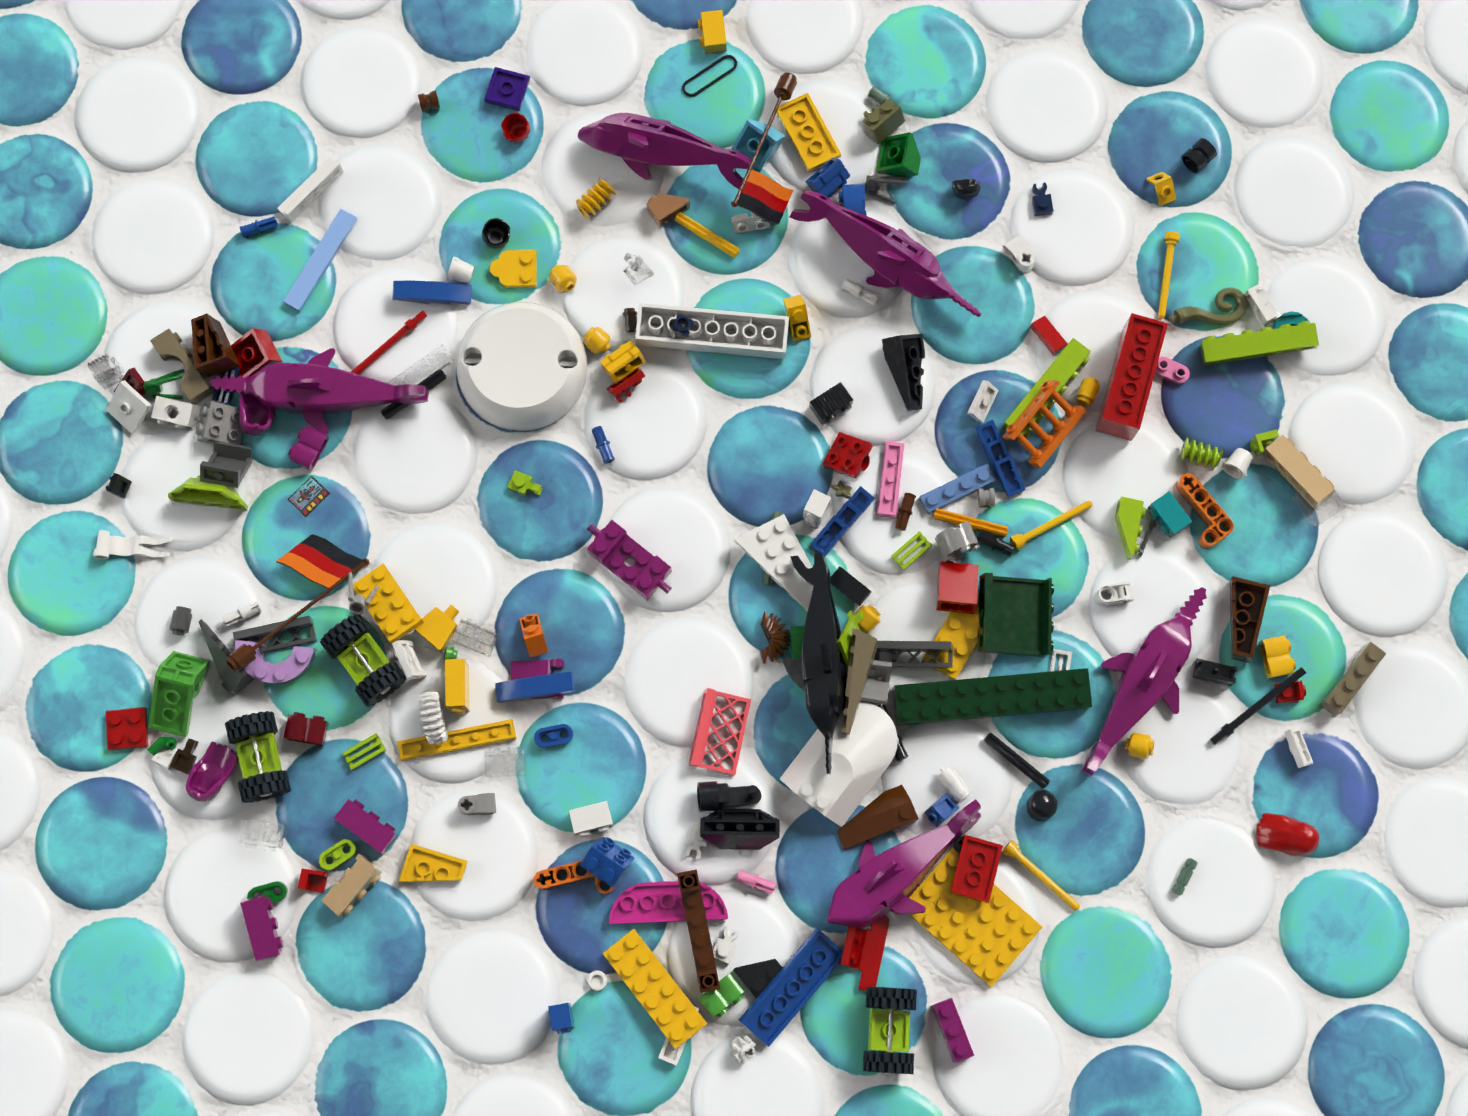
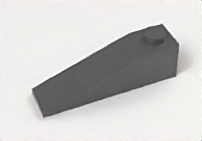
M201 619L198 622L219 677L223 681L221 685L228 693L232 691L237 695L254 679L244 669L234 672L228 666L226 659L229 658L228 655L231 652L207 623Z

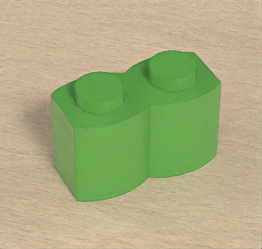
M730 973L719 981L720 989L705 992L698 998L713 1017L717 1015L720 1018L728 1011L726 1007L733 1002L735 1005L744 998L742 993L745 991Z

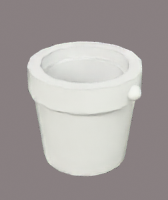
M453 257L447 280L469 284L475 266L457 257Z
M1237 448L1227 460L1222 462V468L1231 477L1243 479L1247 477V470L1253 456L1247 450Z

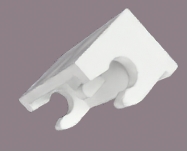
M1260 283L1248 289L1244 295L1247 298L1248 305L1263 327L1279 318L1282 313L1276 310L1263 290L1264 285Z

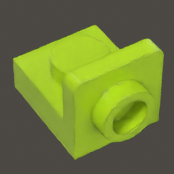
M1277 429L1256 434L1251 439L1250 447L1252 452H1255L1256 457L1264 453L1263 446H1269L1279 437Z

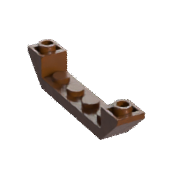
M697 869L677 873L700 993L720 989Z

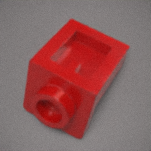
M1302 680L1294 682L1276 697V704L1295 703L1304 700L1306 687L1303 685Z

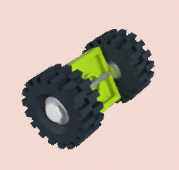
M354 614L342 620L341 623L336 624L328 633H325L320 643L331 658L339 659L358 685L355 689L356 693L363 703L370 707L386 699L396 689H399L400 685L406 681V676L403 675L396 662L388 660L370 635L372 632L371 628L363 617Z
M272 711L251 713L225 722L228 741L230 744L236 745L243 779L238 781L242 803L268 800L291 792L287 771H282L274 736L278 733L274 713Z
M866 988V1007L880 1008L870 1009L868 1050L880 1051H864L863 1071L896 1074L914 1073V1053L898 1052H909L910 1011L902 1010H916V989Z

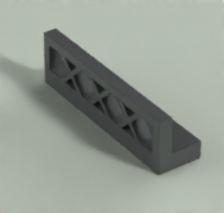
M310 616L294 619L275 634L277 635L276 638L274 636L271 637L274 641L269 647L259 646L261 647L259 652L261 654L317 641L313 619ZM285 621L233 632L234 640L256 642L254 639H258V643ZM310 628V638L302 639L298 634L302 629ZM289 632L293 635L288 643H283L279 640L283 633Z
M877 641L878 647L875 660L880 661V652H889L892 658L887 662H891L892 667H953L952 642ZM902 652H908L911 656L907 662H900L896 657ZM921 652H927L931 657L926 663H920L916 659ZM940 653H948V663H939L935 658Z

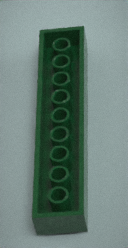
M1088 668L904 684L892 687L896 726L1082 710L1092 707Z

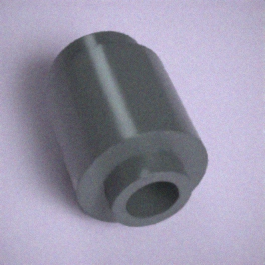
M176 606L169 627L172 630V634L184 636V633H189L192 620V610L190 608Z

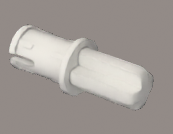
M846 279L841 289L856 296V299L860 298L872 305L876 304L879 297L877 294L865 289L863 285L860 286Z
M255 601L242 608L238 607V610L224 615L222 620L225 626H231L242 620L246 621V618L262 612L260 607L253 609L259 606L258 602Z

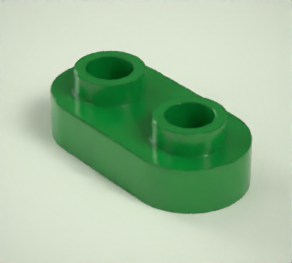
M282 881L270 882L253 887L248 892L247 899L255 897L256 893H260L261 895L267 894V897L271 898L272 903H275L286 897L288 888ZM276 887L281 889L280 894L275 893L274 889Z

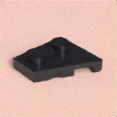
M776 959L736 967L733 971L757 999L783 967Z

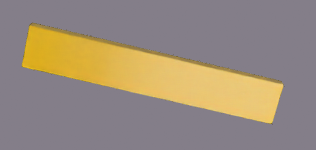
M513 719L448 731L447 741L441 744H430L426 736L397 741L400 761L517 738Z

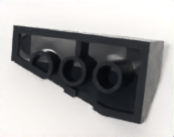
M899 335L882 339L884 358L907 411L922 409L923 386L920 383L921 376L924 375V369L921 368L922 359L925 358L923 335Z

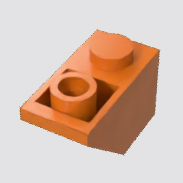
M538 613L519 618L530 658L548 653Z

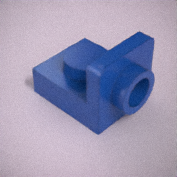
M946 793L924 813L928 820L938 827L960 807Z

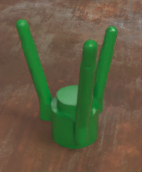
M180 369L164 376L144 381L146 395H152L153 399H156V396L169 399H183L182 395L160 394V392L163 391L162 384L181 379L183 376L178 374L183 373L184 370Z

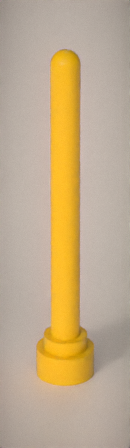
M1173 231L1165 232L1164 237L1167 250L1158 317L1160 319H1164L1166 315L1174 247L1179 243L1180 234Z
M1086 501L1024 535L1015 534L1010 537V542L1015 546L1014 549L1018 551L1024 548V545L1030 539L1091 508L1093 503Z
M1013 840L1004 847L1002 853L1007 857H1014L1073 910L1080 908V905L1019 852L1018 845Z

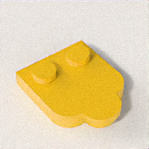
M506 250L500 254L499 259L494 260L490 264V272L494 277L499 278L501 285L506 288H537V251Z

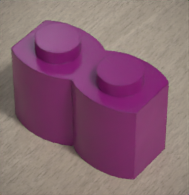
M307 425L299 431L297 436L299 440L296 445H292L288 455H290L289 459L292 462L312 471L320 454L326 447L329 437Z

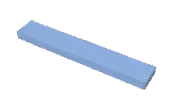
M342 209L339 210L285 297L284 304L301 312L358 220L356 216Z

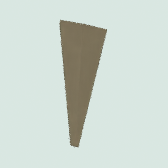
M852 629L853 641L852 647H850L851 654L845 693L846 705L843 711L844 718L841 730L842 734L850 735L878 647L877 638L859 629Z

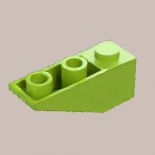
M1121 496L1117 504L1115 522L1128 560H1131L1138 552L1139 544H1136V541L1142 532L1140 520L1144 518L1146 508L1143 507L1144 501Z

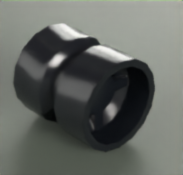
M1200 138L1192 146V149L1189 148L1181 156V159L1188 170L1198 173L1206 166V163H1209L1217 156V152L1208 140Z

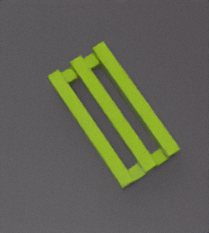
M919 531L891 555V558L904 571L932 547V544ZM918 538L920 539V541L916 545H914L908 552H906L900 559L897 558V556L900 555L906 548H908L914 541H916ZM923 543L926 545V546H925L923 549H921L915 556H913L907 563H905V564L902 563L909 555H911V554H912L917 548H919Z
M375 733L342 754L353 771L387 750L378 734ZM376 739L377 742L349 757L350 754ZM380 746V749L353 764L352 761Z

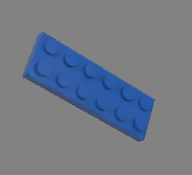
M816 928L741 1016L739 1021L769 1047L841 962L843 951L821 930Z

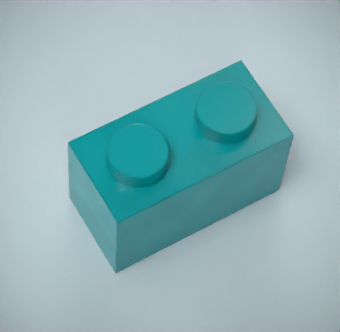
M1170 491L1155 500L1148 507V512L1152 519L1158 521L1163 534L1168 535L1170 538L1192 523V520Z

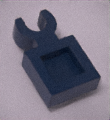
M1045 182L1042 184V190H1038L1036 184H1033L1032 191L1036 195L1032 196L1034 216L1048 215L1054 212L1051 194L1045 195L1047 190Z

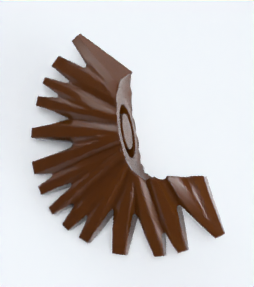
M764 611L760 623L769 643L768 647L760 651L763 663H766L767 655L771 662H774V659L775 661L778 660L777 653L784 656L785 654L782 649L788 650L787 646H790L788 641H791V639L786 638L790 637V634H786L789 632V629L779 631L786 624L777 625L781 619L778 618L776 620L777 615L773 618V613H770L767 618L766 611Z

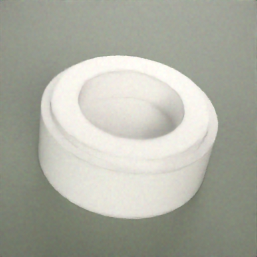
M593 971L587 978V984L594 991L603 990L607 985V977L601 971Z

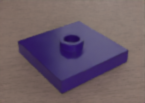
M495 67L484 101L520 111L530 82V76Z

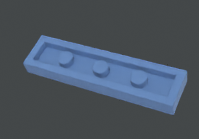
M985 464L921 495L919 498L927 514H930L937 508L940 509L977 491L978 488H984L994 483L996 479L988 464Z

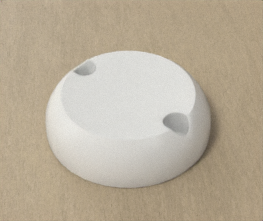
M512 302L494 307L485 312L466 331L457 353V378L467 403L481 418L495 426L508 430H535L558 421L576 404L586 382L587 356L582 339L573 325L562 314L538 303Z

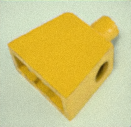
M450 605L444 613L435 607L422 618L424 623L414 630L443 653L458 629V625L453 619L459 611L453 605Z

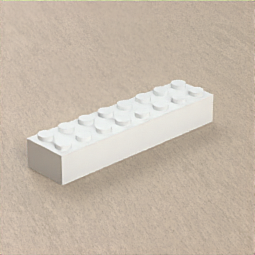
M639 303L635 342L636 346L785 359L789 317ZM678 315H683L694 322V325L690 327L688 336H683L682 333L672 330V325L675 324Z

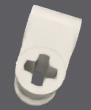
M1020 235L1003 245L1006 255L1013 261L1019 271L1027 273L1032 270L1035 256Z
M1130 581L1102 586L1094 595L1095 602L1100 606L1133 601L1134 598L1131 597L1129 589ZM1101 592H1106L1109 596V599H1103L1101 596Z

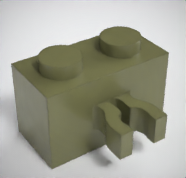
M888 99L878 108L873 104L871 106L872 113L865 111L863 113L865 119L862 121L866 136L879 144L901 126L905 119L901 107Z

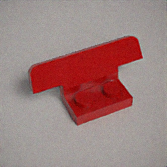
M886 915L872 923L871 931L848 926L840 965L862 970L858 990L866 991L867 987H876L890 922Z

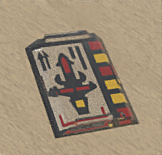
M311 476L287 500L301 514L307 517L330 493Z

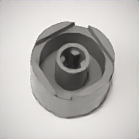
M969 522L959 524L960 528L950 527L934 538L945 562L952 559L955 561L965 557L964 553L968 551L973 552L980 548Z

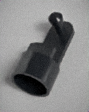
M717 781L697 783L699 812L718 811L719 808L753 806L758 804L762 797L761 791L756 785L729 787L727 783L717 784Z

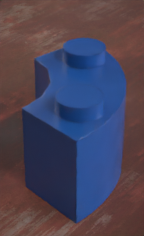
M864 184L842 185V191L838 194L839 203H842V207L867 216L865 211L866 195Z

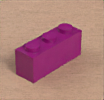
M348 799L334 819L384 855L398 836L394 833L396 829L387 822L385 825L378 821L380 817L372 811L368 814L363 810L365 806L356 799L353 802Z
M267 894L243 900L240 905L255 960L279 955L282 952L281 948H284L282 937H278L276 931L279 927L276 917L272 916L273 903L271 898H268Z
M949 998L931 1005L953 1063L975 1056L953 999Z

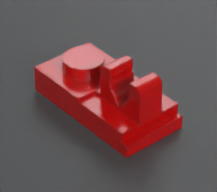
M638 368L618 383L609 386L606 390L621 403L623 402L621 392H625L630 397L631 392L628 387L640 384L645 374Z

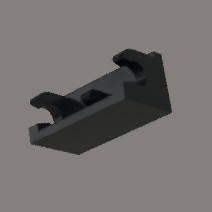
M1197 658L1193 678L1232 686L1236 682L1234 675L1238 668Z

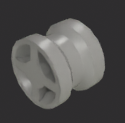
M978 488V507H983L984 505L995 506L994 488H989L988 490Z

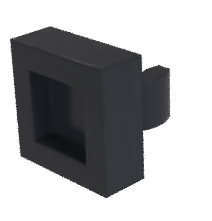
M113 473V476L109 478L110 483L106 486V491L125 499L132 481Z

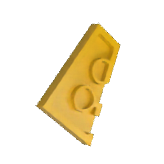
M411 844L398 882L462 881L468 861Z

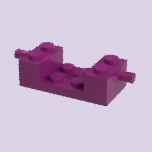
M613 520L601 530L590 524L587 531L592 533L595 538L587 548L588 554L647 601L658 587L666 594L671 591L672 587L664 582L672 572L670 565L657 555L653 556L628 536L627 531ZM628 557L635 559V564L631 567L626 566L624 563Z

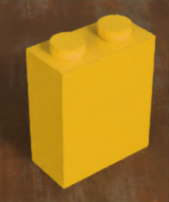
M445 659V703L447 709L453 712L454 715H463L465 711H470L469 664L465 659Z

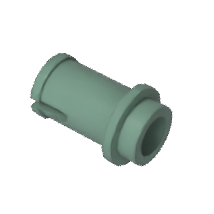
M875 86L870 89L868 94L869 97L880 105L888 99L892 100L889 94L886 95Z

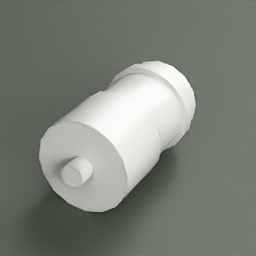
M952 765L947 769L944 767L940 769L942 773L937 778L950 791L955 800L960 802L972 792L970 786H967Z

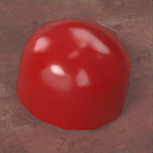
M518 112L510 113L501 123L504 136L510 142L518 143L528 138L530 125L524 115Z

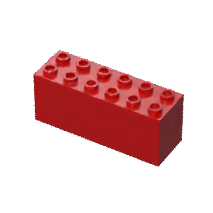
M1134 313L1130 314L1122 329L1095 431L1132 441L1138 433L1168 323Z

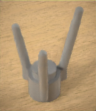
M349 572V609L351 613L360 615L364 612L365 607L370 604L379 586H375L367 599L362 595L354 596L352 572Z

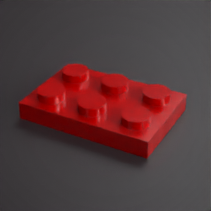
M964 835L950 893L988 904L1003 845Z

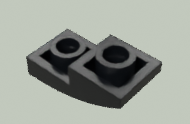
M840 566L830 577L831 584L858 606H861L872 592Z

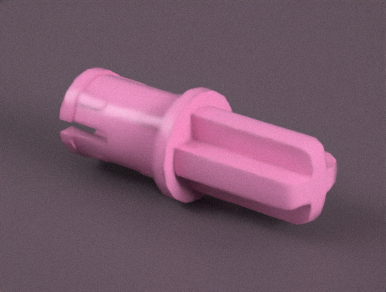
M741 869L736 879V882L770 894L774 892L776 886L775 882L761 878L759 874L756 876Z

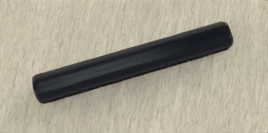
M440 369L418 385H423L425 389L430 390L445 380L446 375ZM391 403L381 410V414L385 419H389L409 404Z
M989 733L984 741L1041 788H1046L1050 782L1048 778L993 733Z

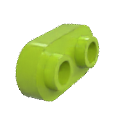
M348 839L339 841L320 855V866L328 871L341 866L355 856L357 851L355 843ZM346 846L350 847L349 853H344ZM329 857L333 858L332 864H327Z

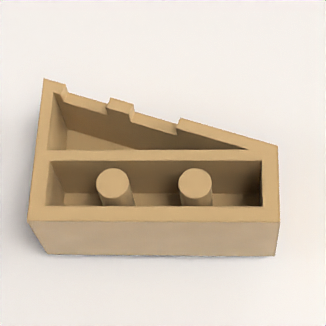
M361 854L356 856L355 859L357 861L355 864L344 871L345 875L332 886L321 900L339 917L348 916L354 909V903L357 900L361 901L368 892L366 890L370 885H376L381 879L379 875L382 872Z

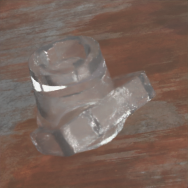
M626 253L624 260L629 266L623 272L634 286L654 275L640 255Z

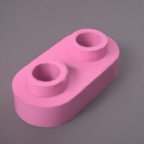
M1159 357L1155 371L1157 376L1178 385L1184 384L1188 380L1190 372L1186 366L1167 357ZM1160 363H1164L1166 368H1162ZM1177 371L1183 372V376L1178 375Z

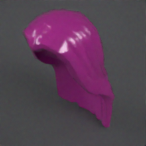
M244 391L241 393L239 399V422L242 430L251 436L264 435L271 427L275 416V409L266 406L251 394L246 395Z
M216 742L210 743L204 756L192 767L189 773L186 791L191 798L196 801L206 802L213 799L220 792L222 785L231 776L238 762V755L233 752V749Z

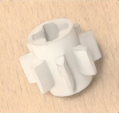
M747 1035L744 1038L737 1037L731 1044L733 1050L730 1053L739 1062L743 1059L746 1061L750 1060L755 1054L753 1047L756 1044Z

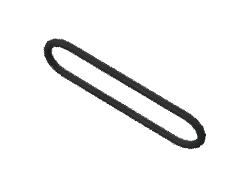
M725 55L685 81L682 86L684 94L695 96L732 72L737 67L736 58L732 55ZM725 58H732L735 65L733 68L693 94L686 92L685 86L687 83Z

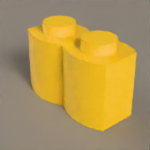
M1285 635L1259 641L1268 679L1294 673L1296 664L1294 659L1290 657L1291 644L1289 639L1286 640Z

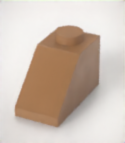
M668 194L655 195L647 203V211L659 227L675 218L678 212L683 213L690 208L688 198Z

